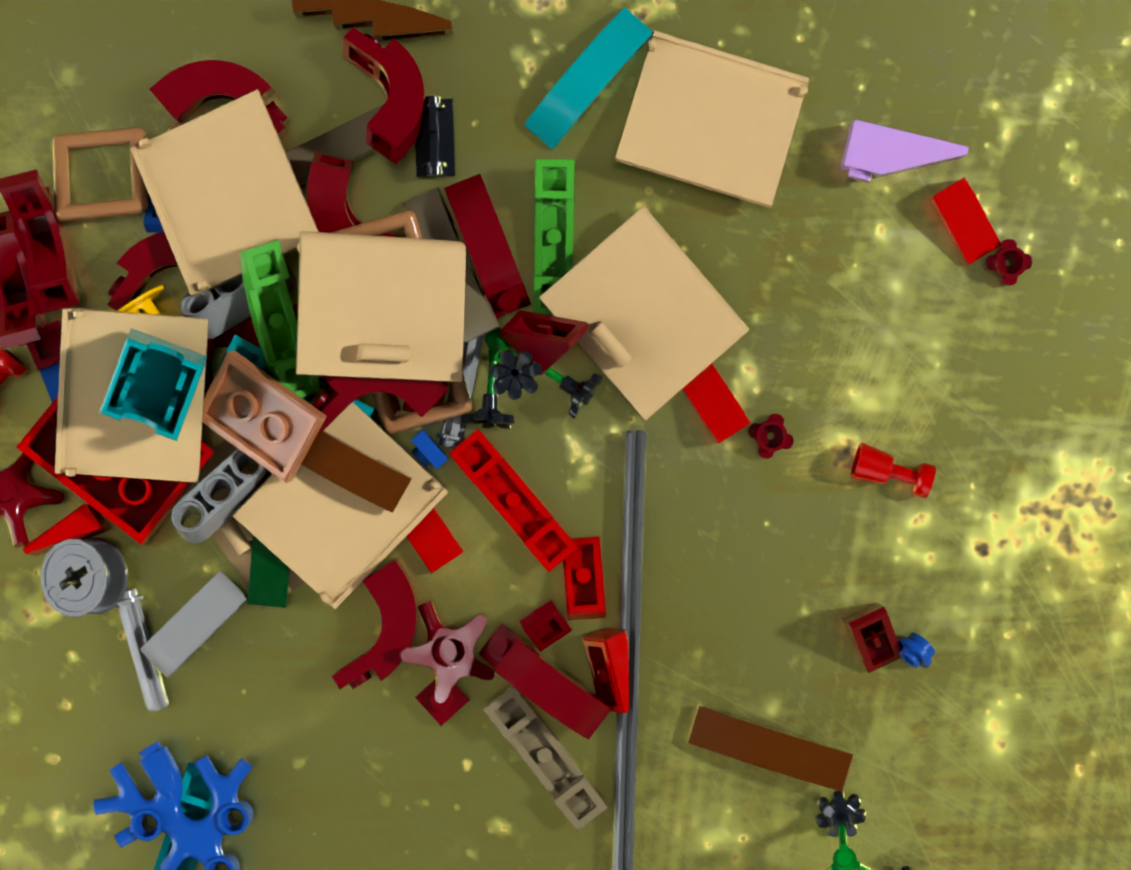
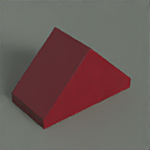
M519 310L501 329V336L517 353L525 350L532 354V361L538 362L542 367L540 374L542 375L588 330V323Z
M876 602L842 619L868 673L901 658L899 654L901 651L888 613L883 605Z

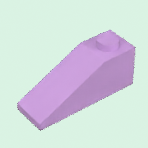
M854 120L850 124L840 169L849 171L848 178L870 182L871 177L880 178L961 159L967 155L969 147Z

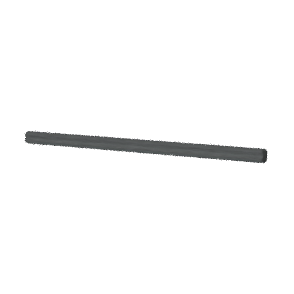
M628 430L625 435L620 629L626 630L628 636L629 712L625 714L617 713L612 870H633L647 439V434L643 430Z

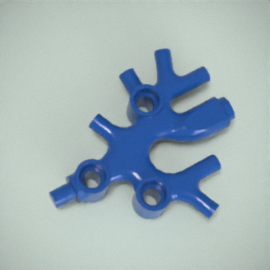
M159 741L139 752L142 758L139 762L156 790V795L153 799L146 800L141 796L123 763L108 770L119 788V794L114 797L94 799L93 806L96 815L114 812H124L130 815L131 824L114 835L121 848L137 839L143 841L153 840L163 832L171 838L172 847L160 865L162 870H176L185 858L189 857L200 861L205 867L204 870H219V864H225L229 870H240L238 859L230 853L223 852L221 843L226 834L238 835L249 827L253 821L254 812L251 805L244 800L238 799V789L253 768L249 761L241 757L230 773L225 776L217 772L208 755L194 762L213 797V807L210 813L200 820H192L182 812L181 798L183 785L181 773L167 746L162 747ZM233 810H237L242 814V821H236L232 817ZM147 816H152L156 820V827L148 825Z

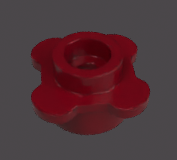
M1012 239L1003 240L1001 248L995 255H990L986 259L987 269L999 274L1002 283L1008 286L1016 284L1017 277L1025 270L1030 269L1033 263L1032 257L1029 254H1025L1020 248H1017V243ZM1007 259L1012 260L1013 263L1011 266L1006 265Z
M771 414L767 421L761 424L753 423L749 427V436L755 439L759 447L758 454L762 458L769 459L773 456L774 452L782 448L789 449L793 445V436L787 434V430L783 426L784 418L779 414ZM768 433H774L775 437L773 440L768 439Z

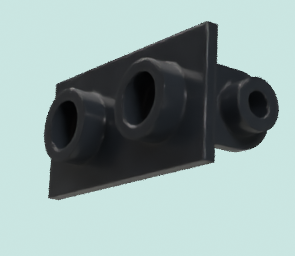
M426 96L424 99L422 122L415 140L416 177L455 176L453 98L440 99V96Z

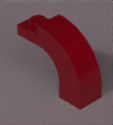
M352 27L343 37L342 57L374 79L382 87L387 97L382 108L367 123L365 143L397 165L411 149L420 131L424 104L422 76L413 57L394 38L385 48H382L373 36L363 34Z
M220 60L197 61L181 66L168 73L149 89L179 123L186 120L198 108L210 101L219 99L234 101L258 89L265 102L276 93L263 78L248 68ZM272 101L266 105V108L281 139L289 132L283 125L288 118Z
M315 152L307 184V202L319 232L330 233L364 223L354 214L347 198V186L353 161ZM387 232L384 234L377 235L406 238V235L394 232Z
M37 169L0 178V192L14 219L22 241L27 263L29 289L41 314L79 304L73 259L63 223L55 216L54 197L50 188L44 186Z
M481 174L445 187L446 195L495 317L498 318L531 305Z
M10 211L0 213V345L2 349L14 346H24L33 341L40 340L41 328L46 327L45 313L41 314L29 289L26 257L18 229Z
M165 232L156 233L139 241L118 260L116 264L129 273L126 277L121 275L114 282L108 292V295L112 298L107 305L118 311L139 297L148 283L157 274L169 268L179 267Z
M324 376L330 386L326 390L324 388L318 390L308 403L327 416L320 428V431L323 432L354 400L365 394L386 392L396 395L404 400L419 416L423 417L449 391V388L442 381Z
M398 558L363 580V583L379 607L382 619L381 632L377 642L370 650L331 676L339 689L348 684L352 690L372 677L368 672L372 668L382 681L402 662L399 656L401 651L411 648L418 626V599L412 580Z
M502 623L478 653L495 668L494 671L520 693L559 722L588 740L612 710L610 706L589 688L562 672Z

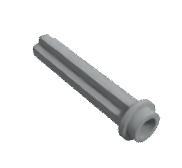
M483 336L466 344L463 343V374L470 398L472 397ZM451 386L447 403L455 401ZM466 414L443 420L442 431L436 435V437L440 438V446L455 448L466 439L464 438L466 424L463 423Z
M137 588L126 590L123 599L117 602L116 606L119 609L146 707L149 711H157L167 707L169 701L160 670L140 651L150 639V635L140 603L143 595H138Z

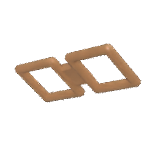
M187 122L173 123L169 126L168 131ZM131 127L61 134L53 138L55 216L58 220H80L139 214L147 211L148 191L131 150L132 199L70 205L68 149L130 143V147L139 145L138 141L145 138V132L142 128Z
M411 210L330 232L377 236L403 228L406 238L423 239L416 214ZM464 374L462 382H450L455 401L433 406L423 417L419 416L416 412L395 417L389 394L386 392H372L383 430L387 434H395L469 413L472 410V401Z

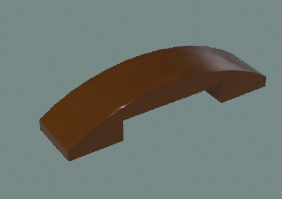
M320 430L301 464L336 485L392 513L412 480L411 477L379 459L376 460L326 431L321 432Z

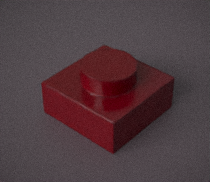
M62 320L45 325V328H41V339L27 344L37 371L60 362Z
M552 600L519 621L525 633L540 652L572 631Z
M434 679L415 698L442 726L469 702L470 698L455 682L447 700L444 703L438 704L434 700L436 685Z

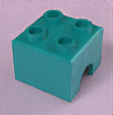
M131 328L99 413L117 420L128 418L142 422L154 428L156 434L177 441L208 356Z

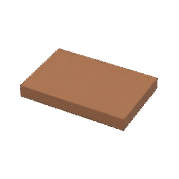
M235 350L227 352L204 396L203 424L285 483L292 481L327 417Z

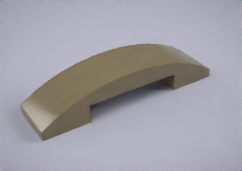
M438 187L403 203L405 211L411 210L416 214L423 239L460 241L453 226L452 216ZM467 255L464 307L465 344L500 328L486 294L481 290Z
M513 686L483 708V711L506 740H509L550 793L555 804L576 831L608 808L558 738L517 689Z

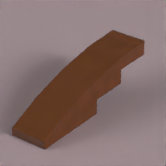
M292 0L293 13L296 18L333 15V24L336 30L351 29L352 27H373L374 37L378 42L391 41L393 38L395 40L453 35V26L450 20L381 0Z
M699 706L688 741L689 744L840 792H844L855 754L794 733L777 730L745 718H737L705 706Z

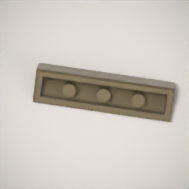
M384 104L285 152L300 188L308 184L315 152L351 160L353 163L376 152V150L365 143L366 126Z

